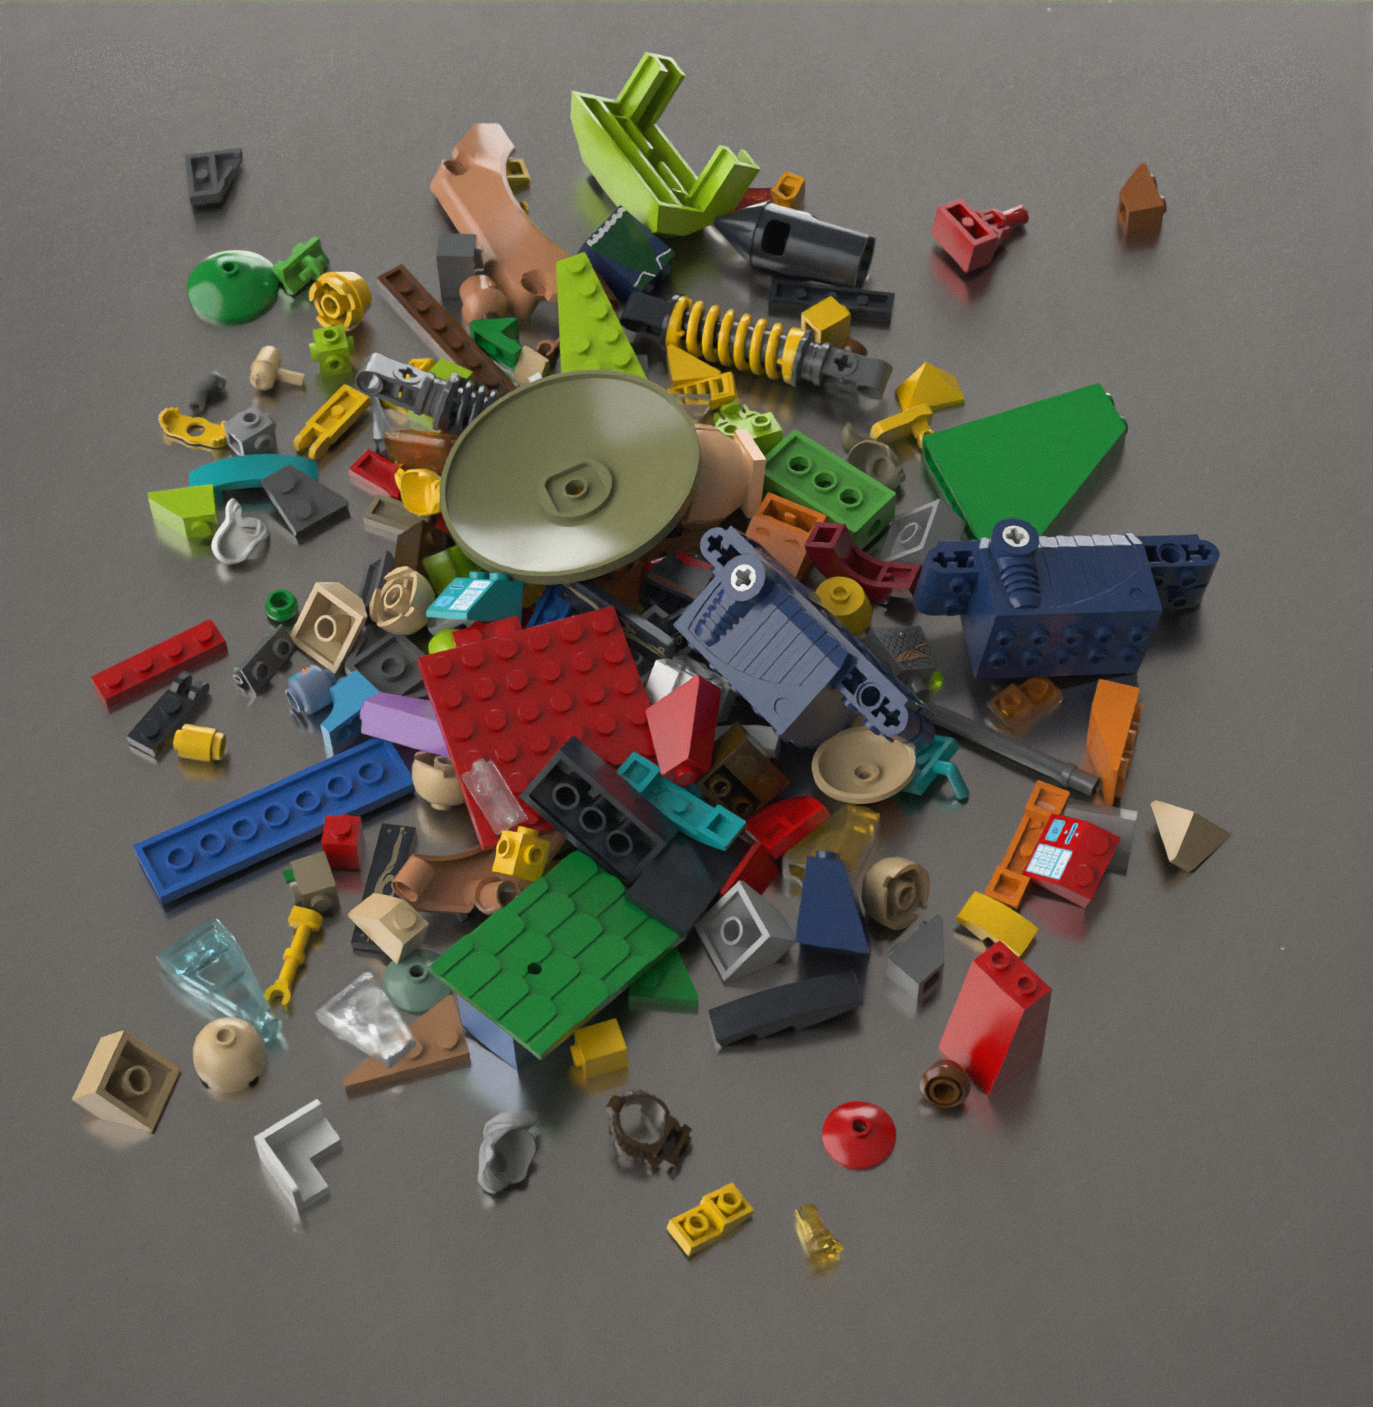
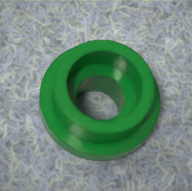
M285 589L271 592L265 602L266 614L276 621H285L292 618L298 611L297 598Z

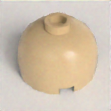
M407 566L398 567L389 572L383 578L388 582L382 590L376 588L369 605V616L371 620L377 623L376 625L392 634H413L431 620L432 617H426V610L435 601V593L429 581L423 575Z
M426 751L415 753L412 765V782L417 793L424 800L430 802L433 808L439 810H450L452 806L464 803L465 800L451 759Z
M895 856L881 859L870 868L863 878L861 888L862 904L870 917L878 923L894 930L904 929L919 916L918 914H912L918 908L919 903L925 905L930 890L929 873L920 864L907 858Z
M219 1018L207 1024L196 1036L193 1046V1061L196 1074L214 1091L230 1093L244 1090L250 1086L249 1082L254 1080L257 1075L260 1077L263 1074L267 1063L266 1047L263 1038L252 1024L239 1018Z

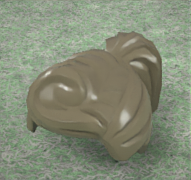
M850 423L846 424L842 432L843 451L848 454L847 462L894 491L906 480V475L903 471L904 467L898 463L894 451L882 442L859 436Z

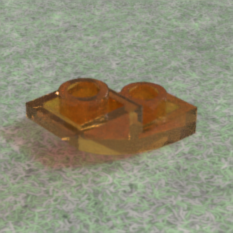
M1046 676L1031 677L1018 687L1014 683L988 701L987 706L1008 728H1011L1040 715L1062 700V692Z

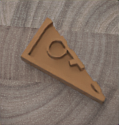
M451 994L443 998L343 1078L346 1094L471 1060L453 995Z

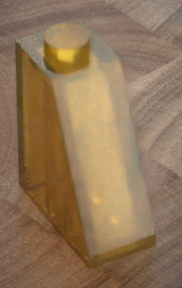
M845 804L831 815L830 818L785 852L783 856V876L803 883L807 856L816 857V851L823 850L841 853L840 861L848 862L855 885L879 835L880 814L865 806Z

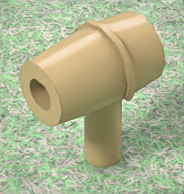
M265 346L260 350L250 367V383L259 390L271 389L275 380L302 386L305 374L280 368L281 352L273 346Z

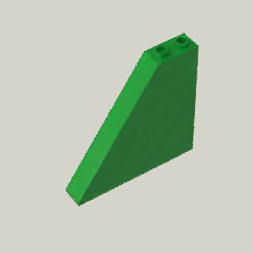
M1100 382L924 435L921 457L947 505L966 522L963 534L967 541L981 540V537L990 539L996 523L1007 518L1022 519L1030 523L1036 529L1039 536L1054 537L1124 449L1125 436L1128 434V424L1124 416H1119L1116 411L1111 394L1106 393Z

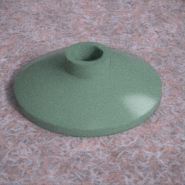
M416 949L400 963L396 964L393 960L389 963L383 975V989L387 999L393 1006L409 1013H425L443 998L451 995L453 990L430 973L428 968L441 954L428 949ZM415 973H423L420 977L412 976Z

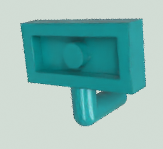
M934 735L931 744L926 748L915 749L916 770L910 782L901 791L922 795L936 776L941 774L947 776L958 799L968 797L970 791L957 765L949 762L959 750L955 739Z

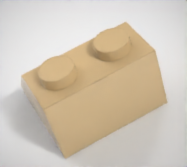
M122 1030L100 1038L72 1100L100 1119L150 1132L154 1129L180 1067L127 1031Z

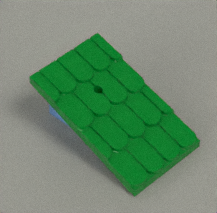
M577 850L564 858L546 875L540 876L503 909L496 911L469 935L463 936L430 964L428 968L430 973L457 993L463 1028L518 1071L533 1054L540 1060L547 1056L685 940L686 936L682 938L625 900L629 889L618 878L608 874L590 857Z

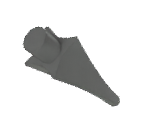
M370 395L373 411L375 452H380L381 456L389 458L393 455V450H397L393 441L395 435L385 417L379 398Z

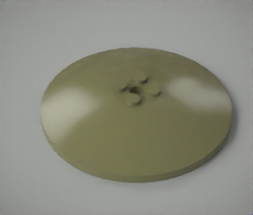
M589 369L551 375L525 384L504 395L483 410L462 432L448 455L441 476L440 504L442 514L452 538L461 551L475 564L490 573L510 574V580L523 581V583L553 585L588 580L615 571L635 561L660 543L675 528L692 503L698 488L702 468L701 447L695 426L683 405L671 393L650 380L637 375L612 370ZM574 489H583V491L577 495H569L570 492Z

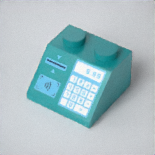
M469 572V578L455 577L426 610V617L497 621L518 615L521 622L523 581H510V574Z

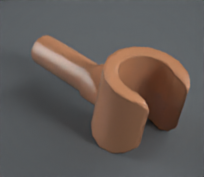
M560 337L553 342L543 340L536 346V351L539 354L547 353L546 358L549 360V363H554L557 359L556 351L560 348Z

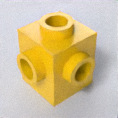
M518 826L517 832L503 830L501 839L496 847L497 854L492 871L534 882L543 874L544 867L548 861L551 842L538 838L539 831Z

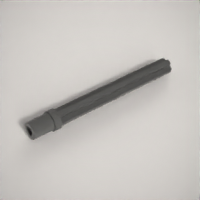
M925 698L921 699L935 714L931 719L934 724L1058 780L1059 784L1065 787L1074 788L1091 797L1096 792L1100 778L1078 768L1077 765L1071 762H1062Z

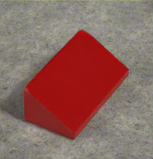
M757 841L752 845L719 891V900L739 880L747 883L762 896L778 871L762 843Z

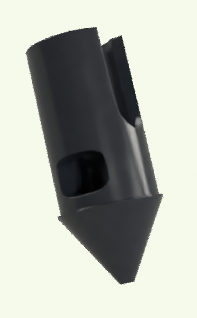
M771 200L717 216L713 224L751 268L760 267L792 277H811L856 289H862L866 281L875 250V237L823 222L810 213L773 204Z

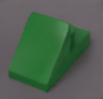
M498 318L471 321L469 327L470 336L487 356L514 374L523 348L518 342V319Z

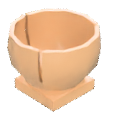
M693 423L701 447L702 468L695 496L685 515L680 520L683 529L699 530L716 526L737 509H742L747 518H752L762 500L766 458L747 429L734 430L733 439H731L711 425Z

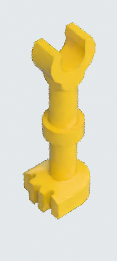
M293 906L288 923L289 926L297 929L291 947L287 948L284 952L283 960L285 962L278 980L275 981L274 985L268 987L264 993V1002L267 1007L271 1006L273 999L277 996L284 997L282 1000L284 1011H288L292 1007L291 984L298 966H302L306 958L304 950L311 932H318L324 920L318 912Z

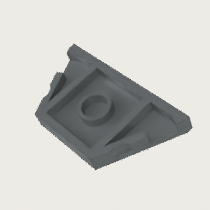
M370 618L371 623L365 634L361 633L356 642L357 647L355 651L350 654L344 665L346 674L349 675L357 670L380 692L430 701L417 665L418 657L425 656V654L404 635L392 634L380 628Z

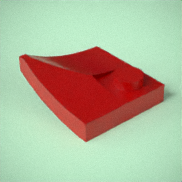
M804 795L782 800L756 812L744 820L747 822L744 830L754 841L762 843L766 851L777 859L782 854L792 850L796 843L825 822L831 815L822 803L811 796Z

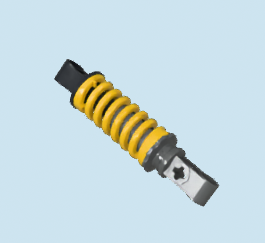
M631 292L619 320L620 324L627 330L660 338L663 351H667V347L672 344L685 352L688 351L690 355L696 358L704 356L709 362L719 360L726 367L735 364L740 371H747L751 368L754 375L761 376L767 373V376L772 380H778L783 376L786 384L799 388L804 380L813 381V384L821 387L825 384L840 390L860 394L869 399L879 400L883 397L893 370L892 366L882 359L870 358L847 350L834 348L833 344L828 342L824 344L815 342V331L810 329L804 330L792 327L787 335L784 334V325L779 322L774 324L772 330L768 329V320L765 318H760L756 326L752 325L753 318L750 314H744L741 320L737 321V312L733 309H729L725 313L723 321H720L721 307L713 305L707 317H705L706 305L704 301L700 300L694 304L690 312L692 299H689L682 293L675 294L671 302L651 297L642 292Z

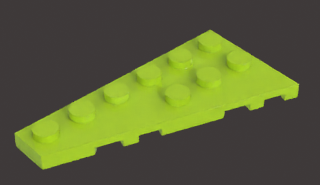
M583 252L557 261L561 373L589 369L612 370L647 379L586 253Z

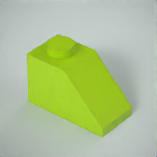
M213 484L148 492L153 518L187 539L215 535L219 529L218 507Z

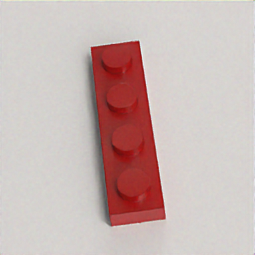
M210 618L91 676V680L108 708L228 649L226 640Z

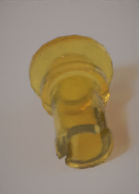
M814 1204L801 1206L800 1209L804 1216L802 1217L800 1211L796 1210L794 1219L797 1221L805 1237L804 1246L808 1251L806 1255L808 1262L815 1266L831 1262L843 1250L841 1241L835 1239L833 1233L825 1228Z

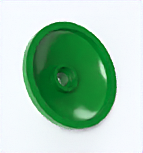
M229 250L206 258L193 269L187 281V295L192 307L202 316L218 322H239L253 318L269 308L277 297L279 281L272 271L273 265L263 256L249 251Z

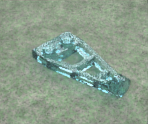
M212 916L156 955L158 964L180 987L229 1017L243 1019L250 1023L261 1035L264 1042L275 1037L280 1031L282 1021L270 1009L235 937L215 916ZM221 956L227 959L232 969L231 973L215 984L209 983L197 974ZM242 982L251 993V996L240 1004L234 1005L223 995Z

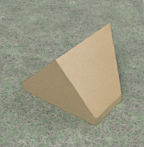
M1158 800L1150 803L1169 862L1187 872L1195 869L1231 835V833L1193 811Z

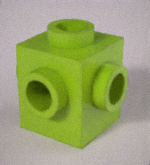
M344 324L314 329L315 343H309L312 362L318 361L321 377L353 372L350 355L356 354L353 337H346Z

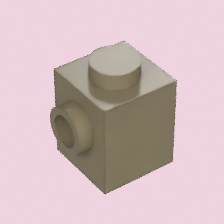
M325 851L290 861L295 881L289 882L295 903L302 901L304 908L316 912L328 910L331 906L340 904L336 884Z

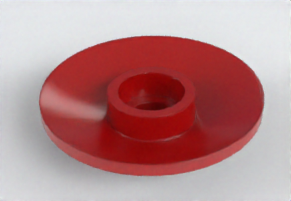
M851 1101L839 1105L829 1113L823 1124L822 1141L826 1152L840 1165L851 1169H868L881 1164L890 1156L896 1143V1128L890 1115L881 1107L866 1101ZM862 1126L865 1127L866 1130L863 1132H856L853 1129V1127Z

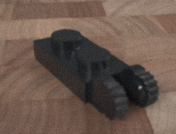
M187 671L179 674L173 681L171 689L166 690L127 735L128 743L153 757H157L174 738L176 731L181 730L184 724L196 713V708L208 695L209 683L203 680L198 681L191 688L188 697L185 698L183 695L191 686L193 676Z

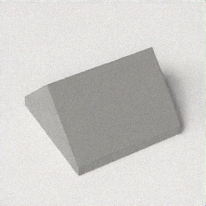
M1069 799L1064 816L1091 822L1121 837L1106 869L1127 873L1138 811Z

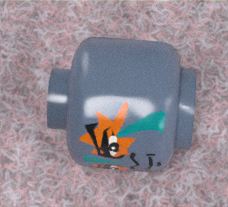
M311 664L289 677L287 682L288 688L285 689V694L297 712L303 711L306 714L312 715L332 703L330 688L334 686L337 680L328 668L323 670L318 665Z

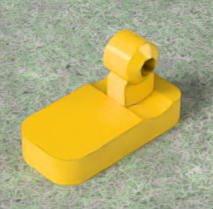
M928 403L921 404L877 422L872 426L869 436L875 441L887 445L913 433L914 437L917 438V445L922 449L923 436L934 433L930 429L934 413Z

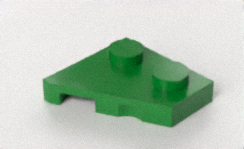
M677 947L630 985L629 1003L698 1008L699 997Z

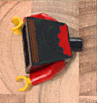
M680 549L673 550L666 557L646 562L642 567L636 613L640 615L643 610V606L639 601L640 597L641 600L652 605L656 604L671 614L692 603L715 577L710 571L713 565L703 556L701 550L693 556Z

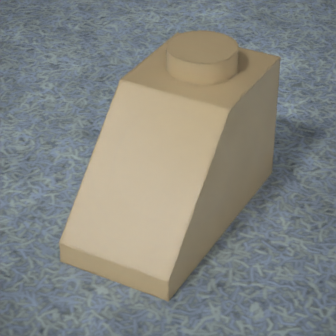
M373 893L348 913V917L396 964L400 963L423 944L429 923L404 899L379 893Z

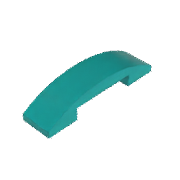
M282 454L236 456L203 465L189 472V487L213 484L216 499H223L222 490L263 487L261 485L263 478L289 464L319 482L318 462L308 458Z
M633 752L616 771L680 828V832L706 845L726 851L747 826L746 821L719 804L713 808L672 781L661 776L658 766L636 752Z

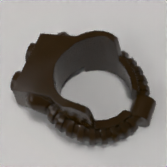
M633 1089L632 1092L628 1090L620 1094V1096L613 1095L605 1110L610 1114L607 1116V1121H609L607 1126L610 1129L609 1135H612L611 1140L616 1143L615 1146L618 1148V1154L628 1160L645 1161L651 1169L658 1167L667 1171L671 1166L675 1168L682 1157L679 1155L682 1148L686 1149L692 1139L689 1136L692 1128L686 1124L680 1127L679 1121L669 1115L670 1111L666 1104L660 1098L655 1097V1094L651 1095L647 1090L644 1092L642 1089H639V1091ZM633 1104L642 1105L640 1111L651 1118L659 1129V1140L652 1144L640 1143L627 1136L620 1123L619 1113L622 1108Z

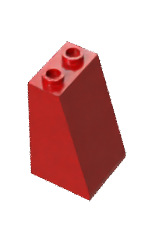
M1001 940L997 941L972 961L940 1041L939 1049L950 1060L961 1065L967 1077L988 1097L992 1096L1042 1056L1052 988Z

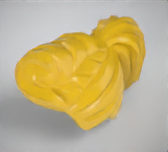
M399 468L395 473V481L401 491L404 507L409 512L418 515V517H431L441 513V477L436 472L425 468L411 469L406 472Z

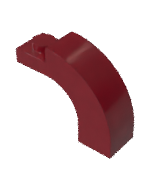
M815 523L804 547L814 566L826 579L833 577L850 578L862 587L869 601L887 605L891 596L913 598L922 570L921 564L878 560L863 552L855 544L846 524Z

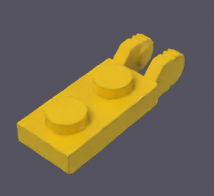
M344 384L306 422V426L293 440V449L303 452L312 443L314 436L318 438L310 447L308 456L313 460H319L327 452L329 445H332L371 405L370 397Z

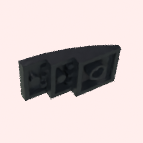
M678 831L627 891L625 900L682 938H685L698 919H702L713 903L719 900V891L752 845L737 836L725 851L706 845Z

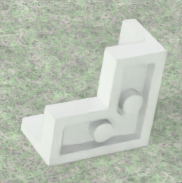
M315 1099L254 1137L259 1158L297 1212L302 1211L330 1193L329 1186L313 1164L342 1146L340 1137L325 1118L322 1104L318 1099Z

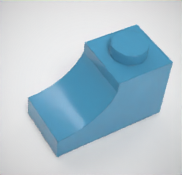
M357 670L347 677L340 678L330 688L333 710L320 725L324 744L333 752L361 732V707L365 700L380 693Z

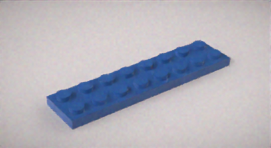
M375 737L135 844L133 848L161 904L164 905L323 833L326 815L339 816L346 814L359 817L416 790L412 782V775L392 742Z

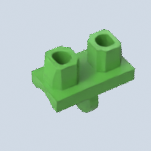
M312 237L307 243L296 245L293 248L292 256L285 262L279 260L272 266V271L278 281L283 283L286 292L294 295L311 279L317 281L324 274L323 269L330 264V261L321 248L320 239Z

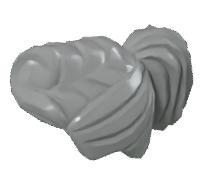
M532 1110L503 1112L497 1114L485 1124L483 1131L484 1140L479 1150L477 1181L487 1192H500L503 1188H507L509 1184L523 1181L527 1177L528 1168L536 1153L533 1136L528 1130L538 1122V1112Z

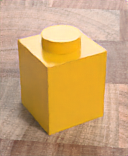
M830 296L802 312L801 329L815 331V342L824 344L828 342L834 345L850 335L851 314L845 305H840Z
M616 1018L587 1026L574 1032L575 1045L570 1046L571 1055L575 1067L582 1066L586 1079L628 1067L627 1047Z

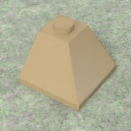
M316 582L290 634L294 644L328 668L335 675L339 674L367 619L363 599L339 582Z

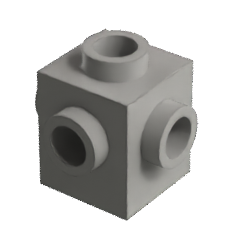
M255 405L239 412L235 417L223 424L227 445L238 456L265 453L277 444L275 435L277 426L270 414L262 413Z

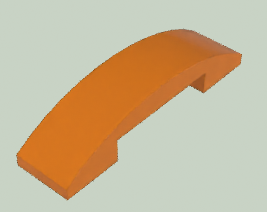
M1037 780L1024 808V816L1001 865H997L984 895L1014 910L1019 908L1033 883L1029 877L1021 874L1050 815L1054 813L1063 816L1070 797L1069 791Z

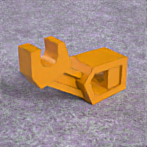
M785 171L771 190V201L773 204L796 210L805 194V178Z

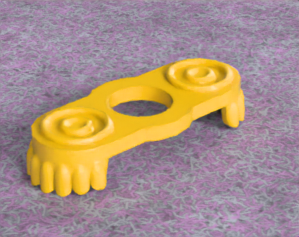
M178 407L165 408L159 415L161 428L170 436L181 438L189 444H202L212 448H221L227 445L223 426L226 421H222L221 425L210 423L204 418L185 416L180 413ZM194 425H201L205 428L204 433L199 436H190L187 431Z

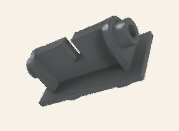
M280 624L272 631H267L265 637L253 649L254 654L248 655L240 665L234 667L233 679L239 684L247 682L255 694L258 693L297 649L283 624Z

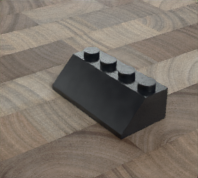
M575 735L558 750L519 795L523 801L583 854L590 857L608 874L618 878L627 888L680 829Z

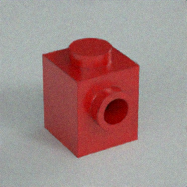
M346 814L339 816L326 815L321 845L322 851H325L330 869L360 870L365 843L361 817Z

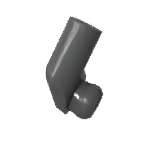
M216 371L208 372L194 385L189 408L194 412L204 411L208 393L211 389L221 392L226 385L225 376L218 375Z

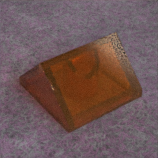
M412 428L388 430L383 433V439L391 462L405 470L425 468L436 472L438 475H442L448 455L459 438L452 434Z

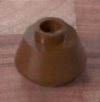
M943 1059L936 1061L927 1069L920 1080V1091L923 1097L938 1107L949 1108L958 1106L970 1094V1081L961 1065L952 1060Z

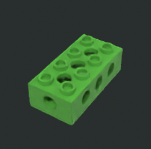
M796 429L765 456L763 499L769 492L827 515V523L846 524L853 541L861 550L895 518V492Z

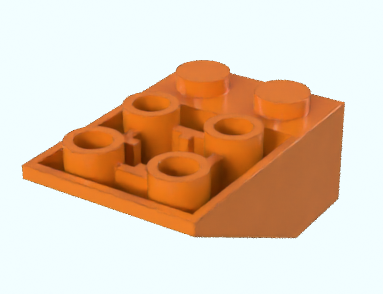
M768 492L754 513L745 535L759 542L800 582L812 564L804 545L815 523L827 522V515Z
M1099 679L1091 708L1086 747L1095 775L1100 778L1099 787L1106 806L1113 807L1115 797L1122 798L1126 782L1125 776L1131 765L1134 743L1137 742L1144 703L1138 702L1140 688Z

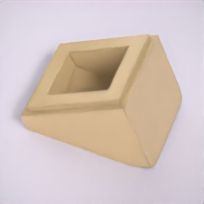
M526 345L521 350L513 374V380L521 386L530 383L528 378L538 372L542 378L550 376L549 360Z

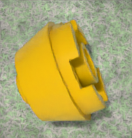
M327 272L321 275L317 282L312 285L309 292V301L314 300L315 307L319 313L316 319L323 327L344 324L345 331H350L360 324L372 304V295L367 283L354 272Z
M833 577L819 585L815 592L821 599V603L852 634L857 636L869 626L873 616L872 605L862 587L856 581L847 577Z

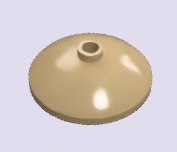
M866 726L849 728L831 737L819 746L812 760L813 778L819 789L833 799L851 804L875 803L895 795L910 782L916 770L914 749L896 740L891 743L881 734L879 736L874 734Z

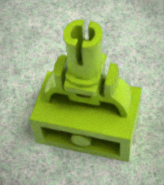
M734 401L716 408L717 413L713 416L715 428L733 439L734 430L747 429L764 457L783 440L782 428L771 412L760 414L751 411L746 404L742 405V411L740 403Z

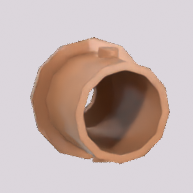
M475 275L469 277L460 287L459 293L463 303V319L468 324L473 320L506 318L508 315L507 296L496 288L497 284L488 276Z

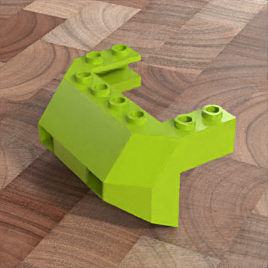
M645 52L616 100L572 91L570 118L585 166L617 208L620 205L624 207L661 240L686 236L714 224L715 217L733 212L759 173L760 168L746 150L741 149L738 155L735 156L729 147L719 145L699 178L696 176L656 124L686 75L671 57Z

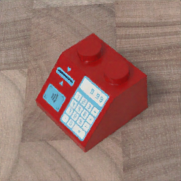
M1052 813L1021 875L1029 877L1031 882L1085 908L1091 901L1121 837L1091 822Z

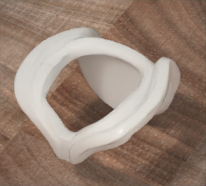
M231 498L226 505V519L212 540L213 553L224 564L240 563L252 553L259 543L268 537L269 528L259 519L253 517L243 518L241 505L234 498ZM254 527L256 528V533L251 535L241 528Z

